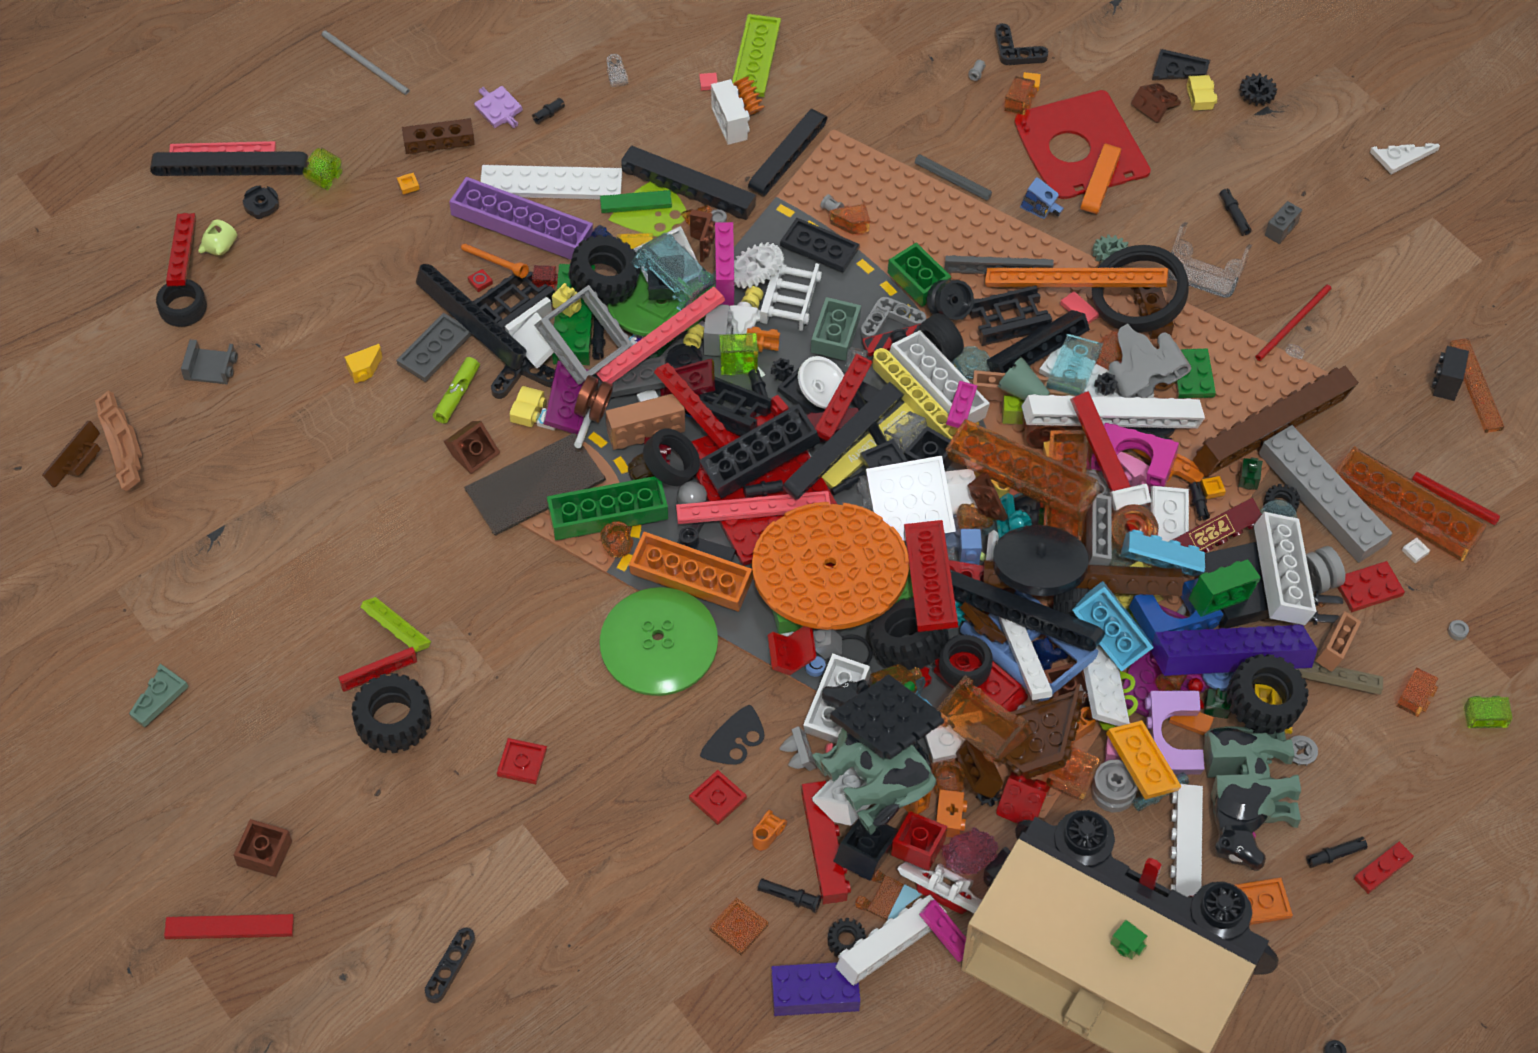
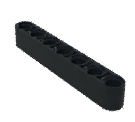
M810 109L752 176L748 189L766 196L824 128L828 117L814 109Z

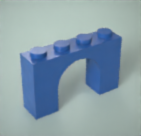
M1198 578L1183 584L1181 598L1190 612V617L1179 619L1166 614L1161 609L1154 595L1140 594L1134 596L1129 608L1139 626L1152 643L1155 632L1214 629L1219 625L1223 617L1221 610L1200 617L1188 599Z

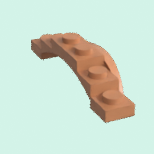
M107 391L95 400L98 410L97 415L112 454L116 478L119 479L121 489L128 491L140 482L138 470L141 469L139 458L142 454L133 426L128 425L124 410L118 408L114 393Z

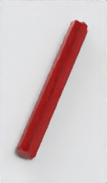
M1416 472L1412 477V482L1493 525H1496L1500 519V515L1419 472Z

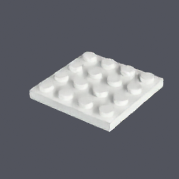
M942 456L866 469L873 512L883 517V521L893 526L903 541H906L904 524L943 520L945 533L956 532Z

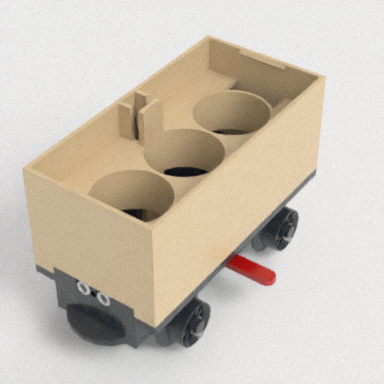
M1076 810L1065 815L1056 826H1052L1037 817L1033 820L1020 821L1015 828V835L1018 841L968 924L961 970L1110 1053H1214L1253 976L1272 973L1279 963L1275 951L1268 945L1269 940L1252 932L1249 928L1253 913L1251 902L1246 894L1233 884L1211 882L1202 886L1194 896L1186 897L1173 889L1169 890L1156 883L1162 865L1153 858H1148L1145 862L1142 875L1135 872L1128 865L1113 858L1111 853L1115 844L1114 830L1108 820L1094 811ZM1125 920L1147 935L1146 949L1140 956L1136 954L1132 960L1129 957L1120 955L1116 948L1110 944L1113 934Z

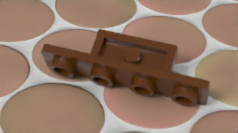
M86 421L42 474L52 487H56L66 474L79 476L100 451L99 445L93 443L100 432L91 421Z

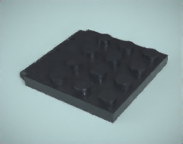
M889 674L830 713V719L882 759L887 757L889 760L944 723L940 711Z

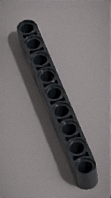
M300 151L156 152L152 155L150 172L156 176L303 175L307 172L308 155Z
M421 264L416 284L508 367L512 369L522 368L527 352L526 349L436 268L429 264Z
M891 382L887 383L783 484L782 488L795 500H798L902 399L904 393Z
M950 570L954 599L957 601L967 602L975 608L1086 651H1094L1104 638V631L1097 625Z

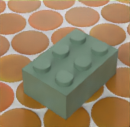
M826 297L811 339V353L846 361L860 321L861 305Z

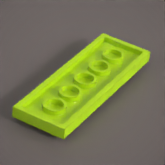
M748 14L732 83L744 77H749L748 80H754L751 87H757L753 92L760 94L757 97H764L781 18Z

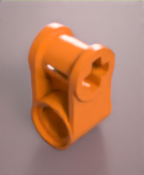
M768 810L753 830V847L760 851L768 849L777 836L785 829L787 820L780 819L773 814L772 810ZM764 836L765 839H759L758 837Z

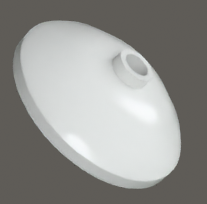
M820 356L810 357L799 368V386L811 403L826 409L844 374L831 360Z

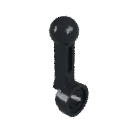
M705 522L693 523L692 526L682 528L679 532L681 543L687 546L694 545L699 539L698 534ZM686 535H694L692 540L684 539Z

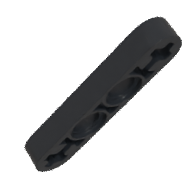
M467 927L461 928L450 943L425 986V996L429 1002L438 1003L446 995L475 944V933L472 929ZM467 935H469L470 940H465V942L463 943V948L460 947L463 942L462 936L466 937ZM453 952L461 953V958L457 961L449 958ZM442 970H449L451 975L447 979L439 977V973ZM437 982L440 983L438 987L439 994L431 996L430 990L434 991L438 986Z

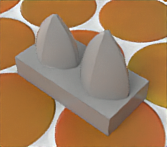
M799 726L793 728V735L788 737L779 749L785 752L798 751L791 758L788 766L798 769L805 767L811 771L816 768L812 757L807 735Z

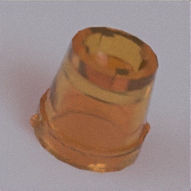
M1161 673L1155 680L1156 686L1160 691H1180L1187 675L1164 676Z

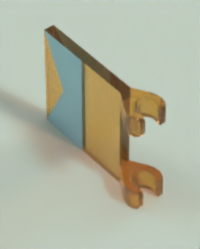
M878 870L871 879L873 882L881 883L873 901L870 902L867 898L859 896L855 907L885 920L895 919L903 909L911 908L915 901L921 898L923 894L886 876Z

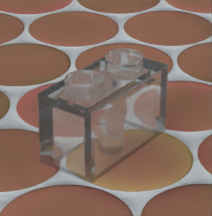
M909 411L884 431L886 440L894 439L902 453H904L927 426L926 418Z

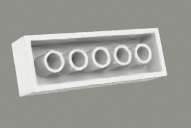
M920 330L891 344L890 353L949 414L959 381L970 382ZM976 390L965 428L986 418L990 403L978 390Z
M1264 512L1254 524L1269 616L1271 619L1306 625L1316 613V607L1299 519Z

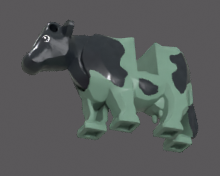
M862 679L857 682L847 681L834 687L826 686L822 691V699L825 705L837 709L869 688L870 685L866 680ZM843 728L839 733L837 744L832 750L825 754L815 753L812 755L818 769L824 776L828 775L833 782L840 775H844L849 768L853 767L859 778L867 783L857 788L846 787L843 789V792L856 811L863 805L875 804L874 807L857 813L860 822L870 835L874 833L876 827L887 824L901 807L921 799L936 784V778L932 774L931 768L913 745L904 751L902 750L900 754L891 760L887 757L882 759Z
M1233 726L1213 728L1204 734V761L1207 769V778H1215L1210 794L1213 802V814L1219 832V837L1215 844V853L1217 857L1225 858L1232 864L1245 865L1253 871H1259L1264 867L1266 856L1258 848L1253 832L1264 823L1285 821L1292 827L1298 828L1301 821L1298 802L1288 803L1286 801H1279L1285 797L1292 800L1299 799L1301 794L1299 775H1293L1290 778L1274 779L1271 778L1268 764L1272 763V760H1270L1272 758L1280 759L1285 764H1292L1294 758L1292 739L1286 740L1285 732L1276 733L1275 731L1274 734H1267L1263 731L1258 733L1253 728Z

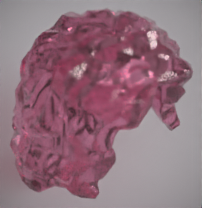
M973 827L972 831L954 836L948 845H943L941 848L947 868H951L953 872L960 875L977 874L989 862L996 859V851L999 846L992 835L990 836L987 832H980L979 829Z

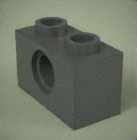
M1287 201L1268 222L1265 236L1280 244L1299 223L1302 209Z

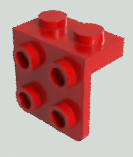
M803 626L788 637L776 632L768 634L773 670L791 675L816 659L812 628Z
M1012 773L1007 780L996 814L1017 824L1022 820L1038 818L1051 787L1047 786V783L1042 780L1025 779L1022 775L1018 777Z

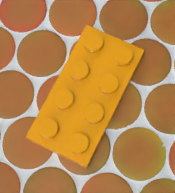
M1142 720L1108 729L1107 736L1145 800L1179 791L1181 784Z

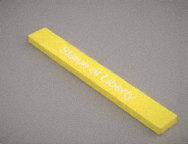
M904 403L879 424V427L886 440L890 441L917 419L918 416ZM870 433L822 476L828 487L833 488L842 483L843 479L850 477L864 465L860 458V453L877 446Z

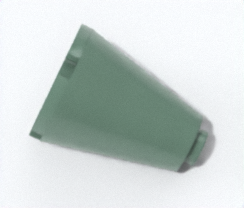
M1022 357L1014 363L1016 366L1007 371L997 386L1001 390L1024 401L1028 395H1050L1049 390Z

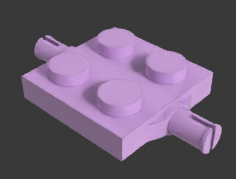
M503 86L490 93L485 87L479 89V93L483 98L474 103L475 108L494 128L507 122L512 128L518 126V122L514 117L523 111L522 106Z

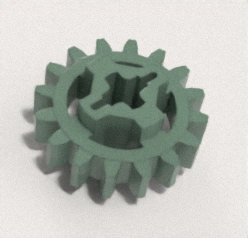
M1107 235V238L1101 236L1100 240L1096 239L1093 245L1092 255L1096 257L1095 261H1101L1102 263L1116 251L1129 247L1128 242H1123V238L1117 239V235H1114L1113 238L1110 235Z

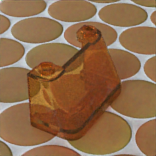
M965 675L937 708L944 719V723L941 726L945 729L948 726L984 753L983 757L990 763H999L1028 739L1033 731L1026 719L1021 716L1017 717L1014 713L1011 714L984 694L981 688L978 689L975 685H972L973 680Z

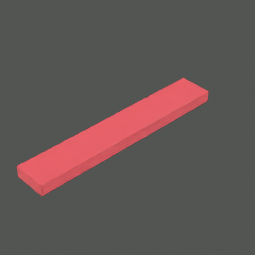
M275 141L170 144L169 152H276Z

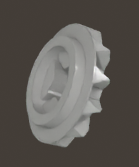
M1306 736L1292 737L1294 748L1293 761L1298 766L1301 764L1307 766L1314 762L1318 755V748L1315 742ZM1306 747L1304 754L1297 755L1298 749L1301 750Z

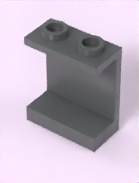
M190 339L181 366L184 380L228 385L229 378L233 376V364L237 362L238 358L234 345L229 344L227 352L199 349L197 340Z

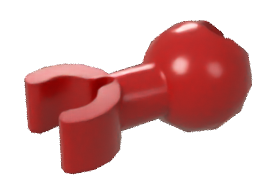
M1198 678L1190 679L1188 690L1199 691L1200 696L1203 682ZM1200 699V709H1203L1204 703Z

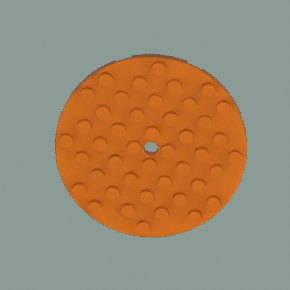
M829 502L812 503L784 513L782 518L776 522L773 521L762 532L756 542L752 559V574L755 586L762 599L771 609L796 624L824 630L856 627L884 614L901 596L909 573L907 548L897 530L883 521V517L875 512L848 503H843V505L829 504ZM831 562L835 565L831 568L826 566V564Z

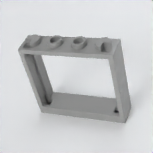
M589 285L534 325L578 385L584 382L588 375L592 376L633 345L628 339V335L620 328L618 321L611 316L607 306L600 301L597 293ZM580 298L584 300L618 346L617 350L589 371H586L550 322L552 318Z

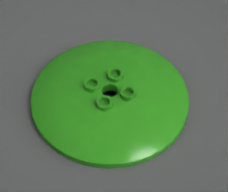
M701 267L704 276L685 278V298L649 300L648 282L642 270H640L632 295L623 302L619 301L618 304L612 305L608 303V311L624 330L636 335L647 336L705 292L715 287L709 273ZM705 315L704 317H702L701 319H699L697 322H695L693 325H691V326H690L689 328H687L686 330H688V329L694 327L695 325H697L698 323H700V322L706 317V315Z
M666 587L644 589L621 600L606 617L600 634L601 656L612 677L621 685L634 692L651 696L674 694L697 683L711 667L718 648L716 624L705 605L686 592ZM657 633L664 636L661 640L653 639V636Z

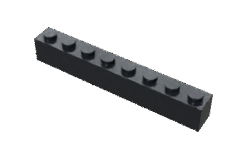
M631 145L621 159L623 172L639 177L644 181L652 182L659 187L667 188L689 199H694L705 205L723 210L737 218L747 220L756 206V194L635 146Z

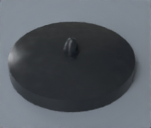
M1045 525L1019 527L1003 535L994 547L993 567L997 576L1009 587L1030 595L1052 596L1068 592L1076 588L1084 580L1088 570L1089 556L1083 543L1069 532L1056 527Z

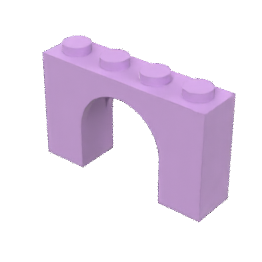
M1151 691L1148 697L1145 698V709L1149 710V717L1146 718V728L1150 729L1152 738L1173 773L1201 774L1204 771L1203 750H1180L1173 748L1164 740L1161 731L1162 722L1169 717L1198 715L1200 712L1199 691Z

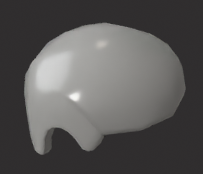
M688 481L679 488L676 499L678 504L705 502L707 491L700 483Z

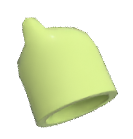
M213 220L203 234L199 253L208 252L215 256L224 255L237 239L235 229L222 220ZM214 226H219L222 231L219 233Z

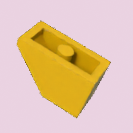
M377 344L345 356L347 369L355 384L373 377L382 359L380 345Z

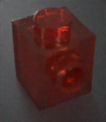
M534 265L532 283L538 288L547 284L555 289L558 282L556 266Z

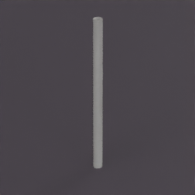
M326 30L322 32L324 38L405 95L410 92L404 85Z

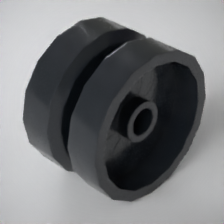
M938 280L928 290L927 306L933 315L940 313L947 316L950 320H960L968 316L973 308L974 294L971 287L964 281Z

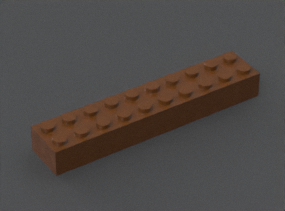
M1346 365L1340 369L1336 367L1327 376L1321 375L1313 384L1309 382L1300 391H1292L1286 399L1280 398L1273 403V406H1265L1257 415L1253 413L1244 422H1236L1230 430L1224 429L1217 434V437H1209L1202 443L1203 446L1196 451L1197 455L1194 457L1193 462L1204 474L1205 478L1262 447L1266 440L1289 426L1293 425L1296 428L1344 401L1359 382Z

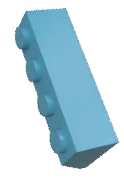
M1132 530V532L1129 531L1125 534L1121 557L1161 568L1182 569L1183 574L1193 577L1205 571V552L1199 551V547L1192 545L1184 547L1178 541H1163L1162 537L1157 535L1145 536L1143 535L1144 532L1139 530Z
M1103 581L1086 593L1072 609L1079 619L1097 625L1104 631V638L1099 644L1121 672L1153 649L1150 639Z

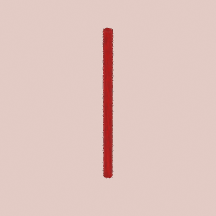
M1326 284L1255 356L1256 359L1261 361L1332 289L1331 286Z

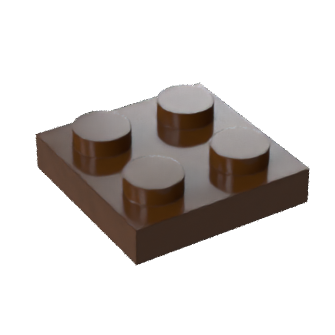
M964 602L960 607L965 613V619L975 625L973 628L980 635L985 634L992 642L996 640L1002 644L1007 640L1005 634L989 615L967 602Z

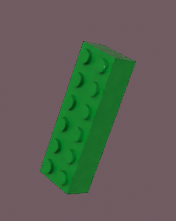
M559 264L557 290L564 283L567 284V287L573 288L568 275L570 264ZM591 265V268L596 271L595 265ZM581 298L582 306L580 310L571 317L562 312L555 316L554 328L582 365H590L593 313ZM553 353V364L556 365L560 359Z
M655 476L547 496L548 511L555 540L668 519V505L662 481Z

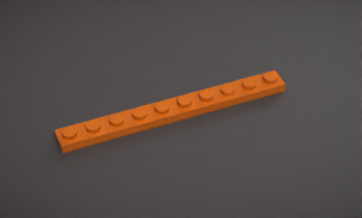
M987 268L985 285L986 287H1167L1169 272L1168 268Z

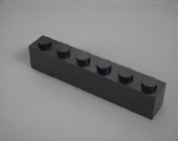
M1071 310L987 359L990 372L1007 373L1010 368L1016 366L1014 363L1021 357L1030 366L1090 330L1086 314Z

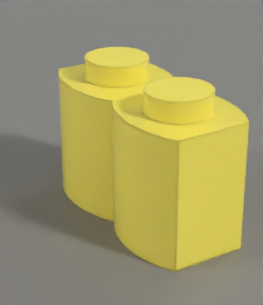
M1209 75L1188 77L1187 91L1192 110L1213 109L1214 105L1217 104V94L1213 91L1214 82L1210 79Z
M522 386L510 410V422L532 427L534 423H537L540 410L545 407L547 401L544 391Z

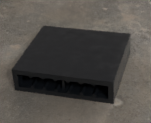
M1257 542L1205 553L1204 573H1211L1220 567L1225 568L1236 561L1242 562L1248 559L1261 577L1248 600L1221 610L1223 617L1219 624L1222 628L1227 629L1270 618Z

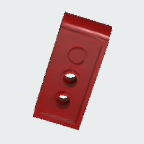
M959 652L949 658L950 663L956 669L965 672L974 671L982 666L980 659L969 652ZM936 659L934 673L946 682L939 670V659ZM992 662L989 677L978 687L960 689L946 682L985 716L987 715L989 719L1017 710L1028 699V695L1022 688V685L994 662Z

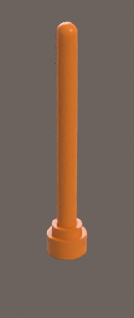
M461 245L463 251L510 269L517 277L524 278L529 272L528 265L522 262L514 264L470 245Z

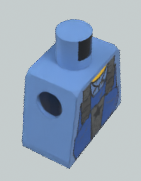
M1038 177L1029 186L1020 208L1042 219H1045L1050 212L1059 217L1064 209L1056 203L1059 194Z

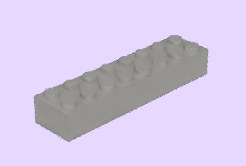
M1293 425L1263 443L1259 455L1289 488L1291 486L1294 488L1293 492H1298L1297 496H1300V500L1358 563L1388 544L1393 533Z

